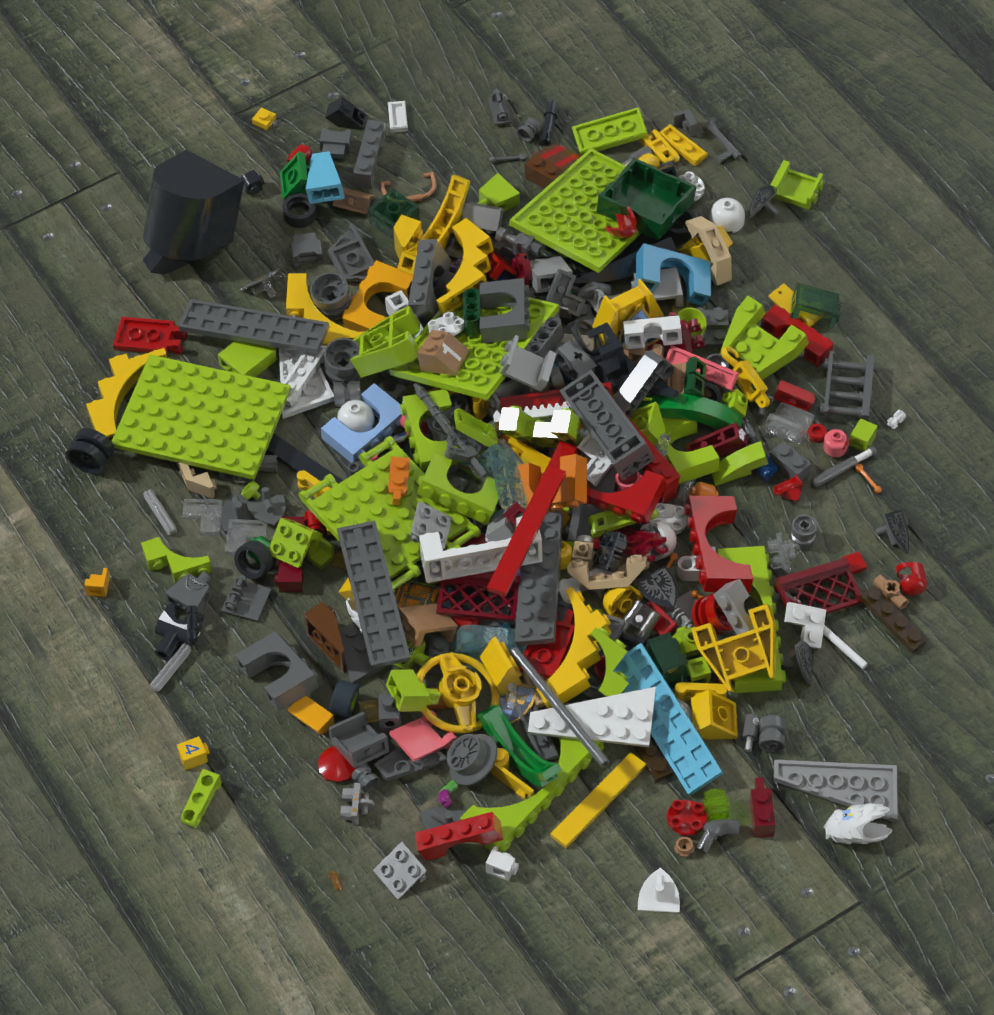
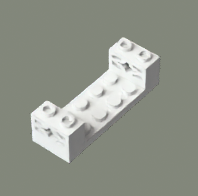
M522 516L516 518V528ZM540 530L521 566L543 562ZM439 532L419 535L421 560L426 582L430 583L495 571L511 538L443 551Z

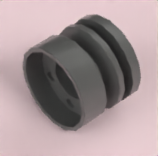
M328 272L316 277L310 286V294L317 309L331 321L342 319L343 312L349 308L352 299L346 279L338 273Z
M339 338L331 341L326 346L324 351V375L330 384L344 382L348 385L350 381H359L361 379L350 361L351 358L359 355L360 345L354 340Z

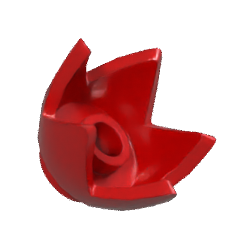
M629 206L627 207L629 216L616 214L618 228L608 226L605 228L615 237H626L628 239L637 231V221Z

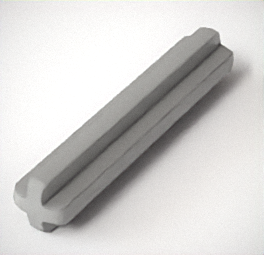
M153 490L145 491L143 493L144 498L166 533L170 536L175 534L177 528Z
M182 644L151 682L150 687L153 691L159 692L192 651L189 645Z

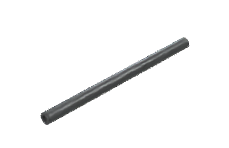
M518 647L511 649V656L600 767L607 766L609 760Z

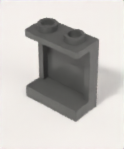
M364 712L329 727L331 743L354 768L389 752L387 736L384 733L378 735L367 723Z

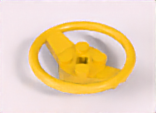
M453 652L440 654L428 660L420 668L417 678H419L420 683H423L427 672L433 666L440 664L443 678L439 683V692L446 706L454 708L458 725L440 720L427 706L425 711H421L422 714L433 725L448 732L464 734L483 728L480 721L476 722L475 702L482 688L481 680L476 672L473 673L471 670L466 669V666H463L460 662L471 665L485 677L491 690V707L492 705H499V690L486 667L478 660L464 654Z

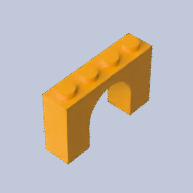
M376 260L374 265L369 267L365 280L361 281L357 294L353 295L349 308L343 312L342 319L345 328L357 332H365L387 318L370 311L366 307L368 300L379 292L396 293L400 290L409 299L408 293L413 275Z

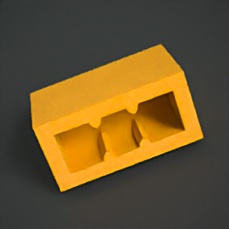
M307 696L294 702L287 710L291 715L320 735L329 731L330 726L335 725L333 714Z

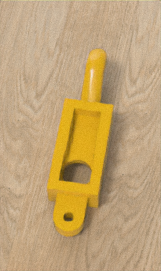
M730 346L723 347L721 355L725 361L734 367L733 371L739 373L736 383L750 402L756 401L761 408L768 407L770 400L765 394L768 388L748 360L738 362L728 354L730 352L738 359L739 354ZM751 384L754 385V387L756 388V391L753 390V388L751 387Z

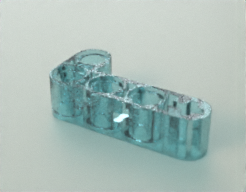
M494 444L482 453L477 460L487 473L493 474L501 507L508 510L517 502L525 509L526 498L514 451L512 448Z
M463 625L458 629L453 638L454 653L470 657L473 656L474 652H483L490 640L495 636L499 643L504 642L509 653L511 649L518 647L524 654L527 646H516L515 629Z

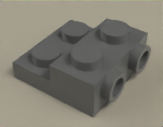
M701 307L696 308L703 313L707 322L706 331L702 336L706 347L697 349H721L728 333V310H724L721 307H716L713 310H705Z

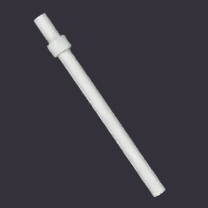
M786 591V594H787V596H788L789 598H791V599H793V600L796 599L795 596H794V597L791 596V595ZM824 625L823 635L862 669L866 668L868 663Z

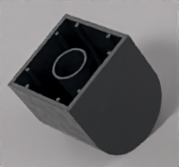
M188 150L159 164L153 172L143 231L145 244L151 250L164 257L192 261L205 258L233 242L244 179Z

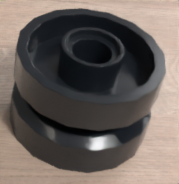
M91 428L79 429L73 440L74 442L70 444L66 451V457L72 465L85 473L101 474L108 463L107 461L110 460L115 451L114 444L108 437Z

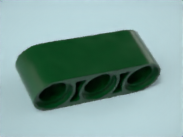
M471 288L463 293V318L466 333L470 336H477L481 334L480 317H482V303L479 290Z

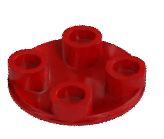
M335 746L326 749L318 760V768L324 780L341 782L353 779L351 776L356 768L345 759Z
M677 799L673 801L668 809L666 819L669 827L674 832L690 836L698 834L704 829V825L707 823V813L705 806L700 802Z

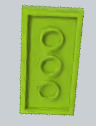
M639 107L572 127L580 156L585 154L590 148L601 151L648 137Z

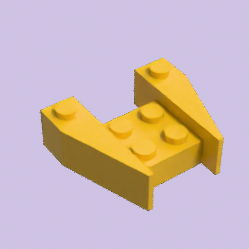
M638 279L637 287L610 300L607 296L603 297L592 327L596 328L604 323H608L617 337L618 332L622 330L624 325L623 321H627L642 306L651 318L664 317L653 294L642 280ZM603 334L598 335L601 346L605 345ZM596 340L594 344V349L597 348Z
M768 604L748 610L754 627L753 630L718 641L714 626L711 623L691 629L698 650L731 693L734 692L732 680L767 669L769 677L772 680L775 679L776 623Z

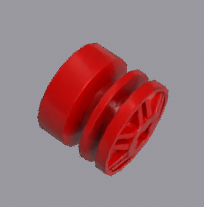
M713 594L701 597L694 603L692 619L695 627L711 623L714 626L716 635L734 630Z

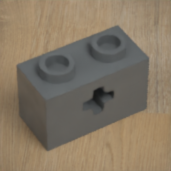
M573 340L558 347L555 351L554 363L559 366L572 382L589 370L594 372L597 367L593 360Z

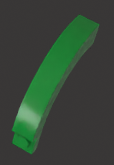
M679 393L678 398L658 394L645 396L651 397L652 401H642L637 407L640 408L657 402L662 418L693 420L708 425L715 430L722 429L735 422L740 427L742 425V416L730 407L696 395Z
M492 705L476 715L487 734L495 741L497 748H503L508 752L509 763L528 781L543 787L559 777L557 773L562 770L560 765L547 762L535 754L514 730L499 705Z

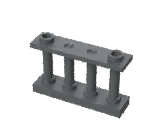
M830 351L829 358H825L824 369H828L825 401L820 404V414H823L822 422H826L827 413L857 416V418L868 421L875 355H867L866 362L852 363L833 361L834 351ZM832 368L857 370L865 373V377L832 376L831 372ZM830 383L860 386V388H863V392L830 391ZM829 398L854 400L862 403V407L856 409L828 406Z

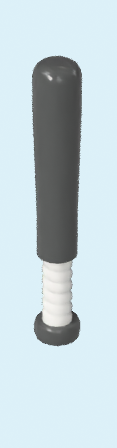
M871 445L865 452L855 457L852 456L811 478V485L818 488L858 465L859 462L866 458L876 456V448Z

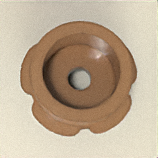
M688 837L679 838L674 846L675 852L682 857L689 856L695 849L692 840Z

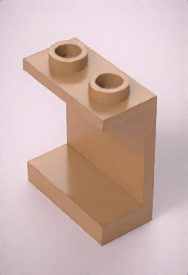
M437 603L398 609L405 637L414 647L421 646L425 633L439 631L448 642L453 641L458 625L448 615L436 614Z

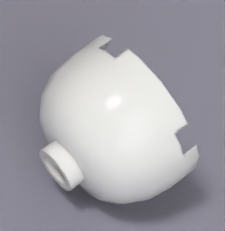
M722 198L711 207L709 220L716 224V226L722 225L725 231L735 233L744 225L745 211L737 200Z
M348 401L338 411L337 419L350 430L367 432L373 429L375 423L374 413L371 407L364 401Z
M653 521L644 524L640 528L643 531L660 534L661 537H666L667 539L662 545L667 547L669 551L665 554H660L655 548L652 549L651 555H654L656 558L654 561L666 558L674 551L677 543L676 535L670 525L661 521Z

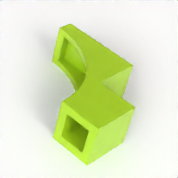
M160 537L141 543L149 570H159L169 566L175 583L186 574L198 577L202 572L207 574L212 572L208 556L196 558L180 556L170 551L162 543Z
M595 627L590 635L601 646L606 660L605 677L598 691L606 697L621 694L629 684L626 681L628 677L619 670L617 673L613 670L628 652L625 650L626 645L618 639L615 642L610 639V633L604 628L600 627L597 629Z

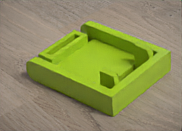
M457 408L454 411L456 429L494 450L498 444L494 425L489 422L487 424Z

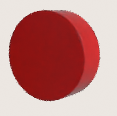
M821 424L811 425L808 428L809 440L815 443L824 441L827 434L825 426Z

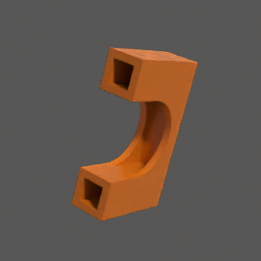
M577 454L560 457V469L566 471V476L549 510L561 511L564 507L578 508L581 504H587V458ZM531 463L514 465L513 504L517 502L526 510L540 482L541 467Z

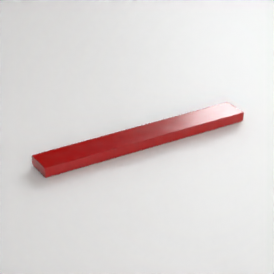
M547 466L487 586V591L506 597L566 476L565 470Z

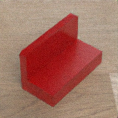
M493 251L487 255L491 270L487 274L492 279L497 280L504 269L513 275L517 274V271L506 259Z
M782 380L779 382L773 398L806 413L809 412L815 400L814 393Z

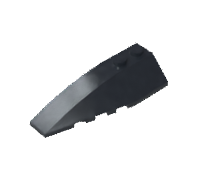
M665 235L659 241L653 238L624 250V254L615 257L599 273L592 269H586L576 274L574 283L605 282L633 276L636 273V254L643 243L677 252L673 240L670 236Z

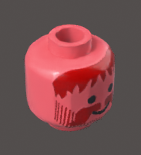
M838 429L827 432L823 445L825 453L836 458L843 456L848 449V435Z

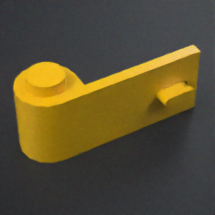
M784 283L768 295L777 306L784 308L789 314L799 318L809 327L813 326L824 316V309L820 304L812 302L807 305Z
M497 748V758L490 773L516 792L523 800L532 797L534 790L509 772L508 752L503 748Z

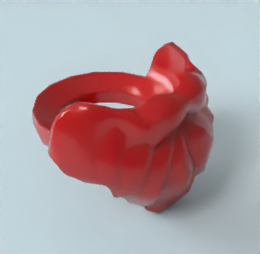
M795 475V477L775 485L773 488L774 495L785 497L787 500L797 501L803 488V481Z

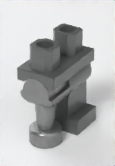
M503 227L498 229L495 236L497 242L494 245V253L511 260L516 258V254L524 252L527 254L524 256L525 260L542 259V256L539 255L542 245L536 243L532 235L528 237L525 233H520L515 236L508 234L507 229Z

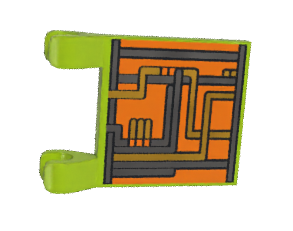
M408 580L398 588L395 597L398 609L434 604L439 587Z

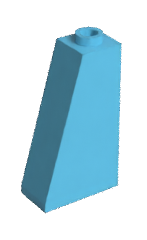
M329 151L312 154L306 184V192L310 204L345 199L341 181Z

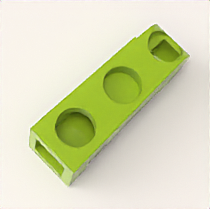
M202 769L183 810L181 823L193 828L199 826L202 816H204L216 790H219L222 784L220 775Z

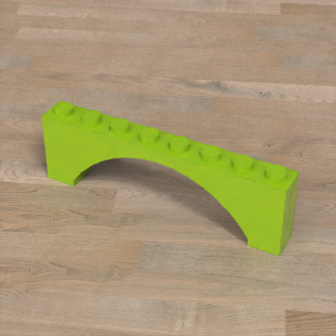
M765 547L718 549L717 554L725 559L751 566L753 583L750 594L759 606L768 604L774 617L776 614V603H772L774 588L769 583V581H772L771 570L767 569L770 559L769 553H765ZM776 619V631H779L778 619ZM776 634L775 679L772 680L769 677L766 669L732 680L734 693L782 690V683L786 682L785 670H781L783 654L779 653L778 649L781 648L780 636Z
M558 737L561 750L558 764L562 770L557 773L559 777L546 784L538 793L510 806L483 808L476 807L473 804L460 817V820L493 812L501 821L503 840L483 846L490 851L496 846L498 847V852H505L510 847L511 842L523 834L525 827L529 823H534L538 814L550 806L551 800L555 796H560L565 786L576 779L578 772L582 768L586 769L593 757L579 739ZM594 741L598 748L603 751L604 742Z

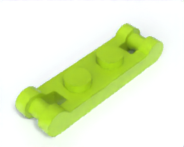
M657 509L654 510L650 520L659 516ZM609 510L587 518L588 524L592 527V537H600L604 531H613L637 523L629 517H619ZM604 521V525L599 526V522Z

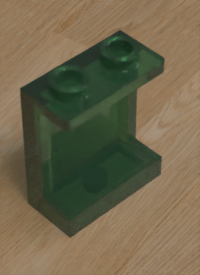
M797 282L792 295L790 317L797 319L801 310L829 318V327L833 328L835 322L838 323L841 316L839 311L842 302H839V294Z

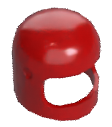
M904 562L896 566V574L901 580L900 590L903 594L917 596L926 590L927 579L923 564ZM909 567L912 570V574L902 575L899 571Z

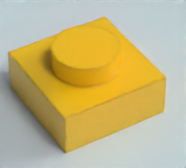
M260 108L252 118V124L268 130L276 120V114Z

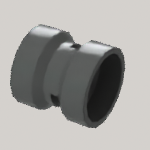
M528 118L524 125L519 127L517 134L523 141L530 142L534 138V134L536 135L540 132L541 125L536 119Z
M367 764L357 767L351 776L355 782L361 784L360 788L364 792L373 790L380 781L376 774L371 773V768Z

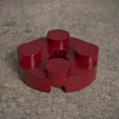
M525 252L518 253L516 258L512 259V266L517 271L515 279L524 278L525 285H528L530 289L532 288V284L529 285V280H532L529 259L525 260L524 256L527 255Z

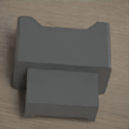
M322 128L319 142L320 151H329L331 158L344 160L345 153H350L352 131L347 129L344 132Z
M316 232L293 235L294 243L290 244L293 267H298L301 263L308 262L324 263L321 240L316 239Z

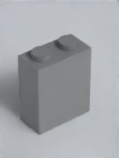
M561 256L529 260L532 271V280H529L537 293L550 290L558 269L572 274V270Z

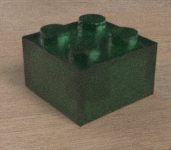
M393 188L368 209L369 223L392 239H394L393 227L401 215L420 220L419 205Z
M670 632L649 639L647 652L672 689L675 688L677 683L685 682L688 660L684 653L681 654L677 639L673 638Z

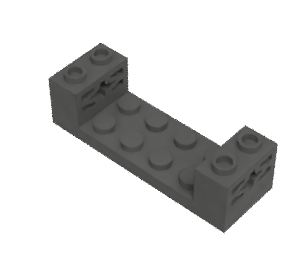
M589 370L560 390L569 408L580 417L581 422L606 454L613 468L623 481L655 460L647 443L592 370Z

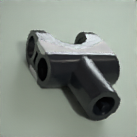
M170 603L155 626V634L163 636L155 650V654L166 661L172 658L180 643H185L190 647L195 643L188 642L187 620L181 621L177 619L179 605L175 603ZM198 612L199 636L204 623V614Z

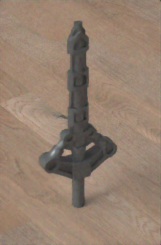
M415 383L413 386L416 395L425 403L429 412L448 435L446 439L448 444L444 456L448 459H455L465 463L470 462L481 478H485L488 473L476 458L484 444L471 437H467L462 432L458 433L438 405L432 401L428 392L422 386Z

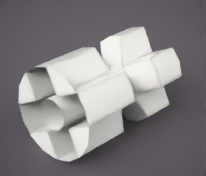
M898 410L893 415V418L891 417L887 420V425L891 426L892 429H895L898 426L897 424L906 418V414L901 410Z

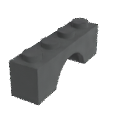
M367 121L353 172L354 187L372 189L379 149H383L386 138L385 122Z

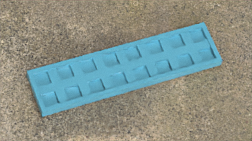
M640 643L628 651L613 671L617 673L619 670L628 677L626 681L629 684L624 689L625 693L656 687L651 735L686 792L691 796L724 773L644 645Z

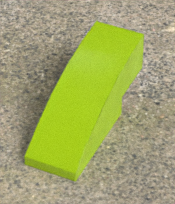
M761 441L742 448L721 460L720 471L712 473L715 486L752 474V469L767 465L768 461Z

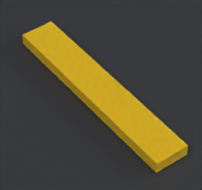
M630 752L550 833V837L566 849L646 768V763Z

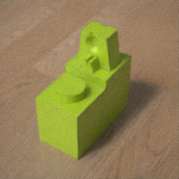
M391 670L386 686L399 712L425 711L427 705L438 703L440 698L438 689L426 688L424 683H420L414 670Z

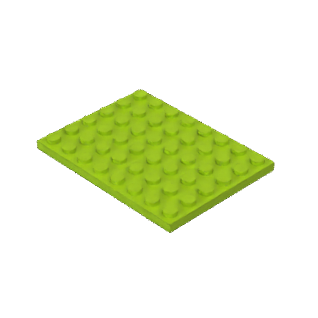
M592 148L509 221V226L528 236L532 235L539 242L598 273L641 234L636 231L628 239L626 237L618 238L605 229L607 226L618 228L617 221L596 212L598 195L612 181L619 177L626 166Z
M529 297L530 331H527V339H518L516 346L526 350V346L548 318L555 317L559 312V304ZM462 305L461 307L453 311L454 316H458L464 320ZM513 308L482 309V317L502 315L510 312ZM440 310L431 320H436L440 317H443V315L440 314ZM428 324L414 339L419 349L429 335ZM464 328L454 337L469 349V354L455 376L421 371L418 358L412 363L407 362L389 369L390 375L488 400L507 377L500 374L502 369L500 362L502 357L506 355L504 349L508 341L482 343L481 334L470 336L466 333V328Z
M149 355L112 439V443L116 449L255 480L291 391V386Z

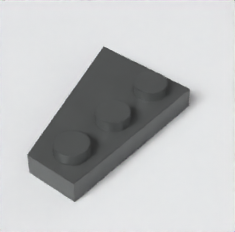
M398 747L376 762L374 768L388 782L447 763V758L439 750L413 762L403 749Z

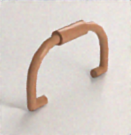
M433 172L423 173L424 178L431 177V190L423 195L407 196L404 199H396L388 195L385 186L390 185V181L380 182V187L384 197L389 201L409 204L423 201L422 199L431 196L437 188V182Z

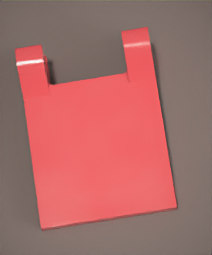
M430 710L437 717V714L433 710ZM424 715L389 733L413 762L443 748L449 749L453 744L452 741L457 739L453 732H449L441 738L431 727L433 724Z

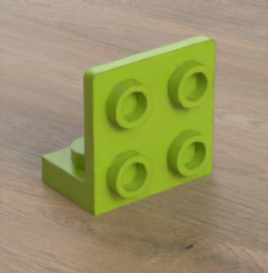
M280 518L269 551L273 557L300 568L310 542L313 540L320 541L323 533L291 519Z

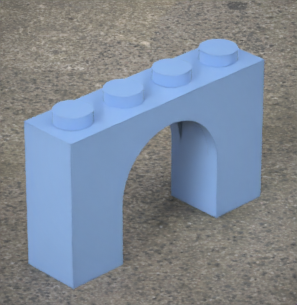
M375 383L361 394V401H364L371 407L374 415L379 420L375 428L367 432H355L347 428L335 417L321 428L322 439L349 462L360 461L359 455L361 453L370 451L383 439L391 436L397 427H401L400 419L402 415L400 404Z

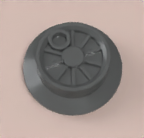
M465 734L457 738L450 746L447 754V763L450 767L452 779L459 785L469 786L485 778L493 768L497 758L496 743L490 736L485 734Z

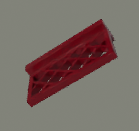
M847 557L778 577L773 586L775 592L780 594L785 606H787L788 602L804 605L798 602L799 596L802 595L810 599L808 606H811L812 601L823 605L822 609L826 610V614L862 603L858 599L861 592L849 569L850 563ZM845 574L848 579L847 585L838 581V576ZM826 580L832 583L830 590L820 586V582ZM808 585L815 588L813 595L802 591L803 587ZM834 585L845 589L843 595L832 591ZM791 590L797 593L796 599L789 598L786 591ZM817 590L828 594L825 601L815 596ZM847 590L854 593L857 599L851 600L846 598ZM830 596L839 599L840 603L833 605L828 602Z
M484 572L441 580L436 614L515 623L520 576L516 575L508 591L515 592L514 596L509 600L496 593L489 598L484 595L483 591L487 589L494 573ZM452 585L456 590L448 594L444 586ZM467 587L475 590L470 596L463 591ZM460 593L465 599L457 604L452 597ZM477 595H480L484 600L479 605H476L471 600ZM499 597L504 603L496 608L491 601ZM447 600L454 605L450 609L441 608L442 604ZM469 602L473 609L464 611L461 606ZM487 604L493 609L490 613H483L480 610ZM508 606L512 611V616L503 615L500 610Z

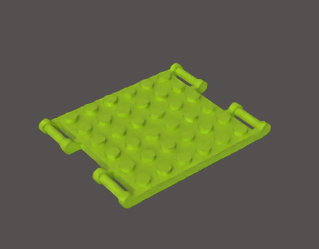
M388 436L378 446L359 455L360 461L366 467L339 484L332 474H328L324 477V480L313 487L299 492L298 496L338 541L337 528L375 521L390 580L403 571H408L391 582L393 592H395L396 588L411 578L421 575L418 566L414 565L421 560L420 541L414 543L410 538L418 501L452 517L445 551L456 545L461 546L472 538L479 537L481 531L463 514L417 494L425 474L411 459L406 496L401 495L400 506L392 505L393 494H388L391 456L409 457L395 443L393 437ZM389 448L391 450L379 459L372 462L371 458L378 455L385 449ZM327 486L331 488L314 500L310 498ZM465 530L468 531L466 534H464L463 536L459 537L458 539H456V540L453 541L452 543L449 542L450 540H452L453 538H455L456 536H458L459 534H461V533L464 532Z

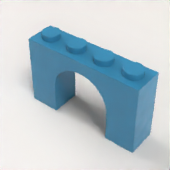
M643 243L636 254V287L638 286V279H641L650 292L653 293L660 284V269L677 267L678 273L686 282L687 302L704 306L711 297V261Z

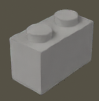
M468 202L465 205L463 220L467 218L478 228L485 229L484 232L495 234V231H498L501 227L504 208Z

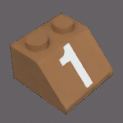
M431 330L417 353L420 370L455 376L469 354V349L449 332Z

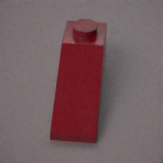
M735 422L687 443L686 448L687 452H691L712 445L718 456L724 457L748 445L746 433Z

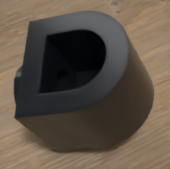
M255 169L241 176L244 179L243 188L247 194H256L263 190L262 185H265L262 175L257 174Z

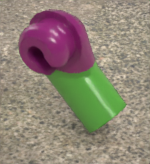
M451 780L439 791L438 802L444 808H448L453 804L450 794L459 788L454 780Z

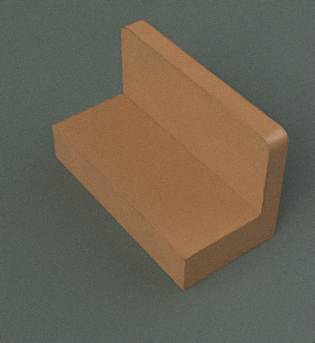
M342 187L345 199L334 200L333 206L368 214L370 202L375 199V195Z

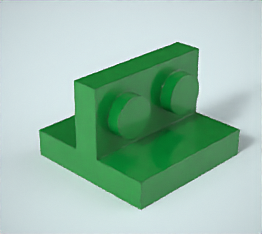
M298 151L280 171L283 200L296 193L307 194L306 184L310 166L306 165L305 153Z

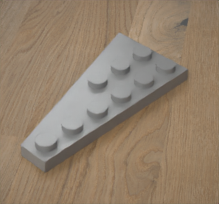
M774 760V782L847 807L868 803L883 804V806L890 808V811L884 813L885 816L881 818L897 823V765Z

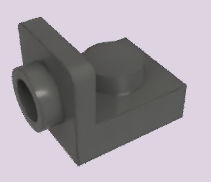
M690 109L673 114L674 127L683 125L684 131H687L690 137L697 136V123Z

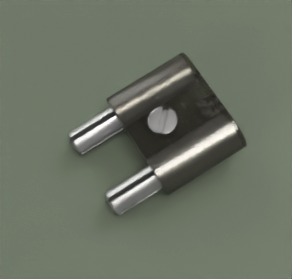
M635 599L623 618L625 620L623 631L626 632L630 624L641 630L637 636L644 638L646 634H650L661 615Z

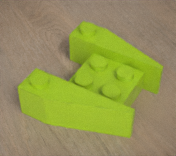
M747 296L736 309L722 348L730 346L739 354L737 360L739 362L748 360L760 378L764 380L797 358L809 341L807 335L792 324L779 340L757 326V323L765 315L762 304Z
M407 306L393 313L353 339L360 345L359 355L351 358L350 361L360 377L391 369L407 362L412 363L418 358L419 347L413 337L420 332V322L411 307Z
M519 406L502 408L499 430L507 436L544 451L545 448H557L560 441L578 447L583 441L585 430L580 417L572 409L562 408L561 410H554L551 423H547L543 420H535L521 410L522 408Z

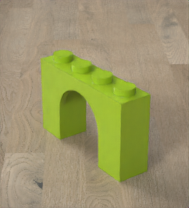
M442 389L428 392L432 401L438 405L442 412L451 409L452 404L448 390ZM416 394L403 396L400 412L401 415H405V430L410 433L409 445L410 448H414V463L418 464L419 468L424 471L428 469L434 453L444 456L448 442L446 440L433 441L422 434L419 428L420 424L433 416L425 403ZM451 459V460H452L451 465H456V464L459 463V462H463V461Z
M662 418L665 434L662 444L655 447L681 475L679 484L720 471L719 456L712 445L691 452L678 451L671 446L675 440L697 433V421L682 418Z
M434 453L417 494L487 525L505 484L487 476L481 491L474 494L460 492L447 480V471L452 460Z

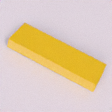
M671 124L659 132L670 146L692 165L696 166L707 158L708 153Z

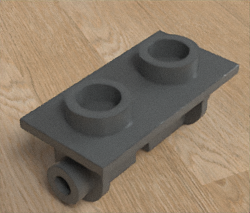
M499 90L493 91L492 98H488L494 125L512 123L506 97Z

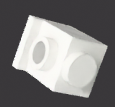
M496 846L493 847L486 861V873L507 881L510 880L512 875L517 873L519 864L515 862V858L506 852H498V847Z

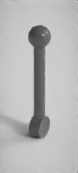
M520 154L519 156L499 158L491 156L489 161L490 163L506 160L525 161L526 155Z

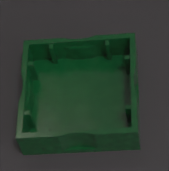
M634 158L622 170L619 177L612 181L598 195L596 212L617 221L616 214L629 216L627 211L629 206L637 221V231L659 241L694 203L697 186L676 176L664 173L658 168Z

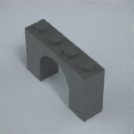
M437 239L419 240L408 306L411 307L423 325H427L439 311L437 299L433 291V276L441 277L444 272H450L451 266L450 257Z
M524 278L480 283L482 309L494 307L513 308L510 312L502 315L480 317L482 343L509 341L515 335L519 336L518 339H527V331H530V303L528 297L530 295L529 286L525 285Z
M276 632L269 634L235 654L239 668L249 679L272 666L283 665L290 668L284 676L264 687L268 701L278 712L319 688L316 671L313 668L310 669L305 659L299 658L295 648H290L287 640L283 636L280 637Z

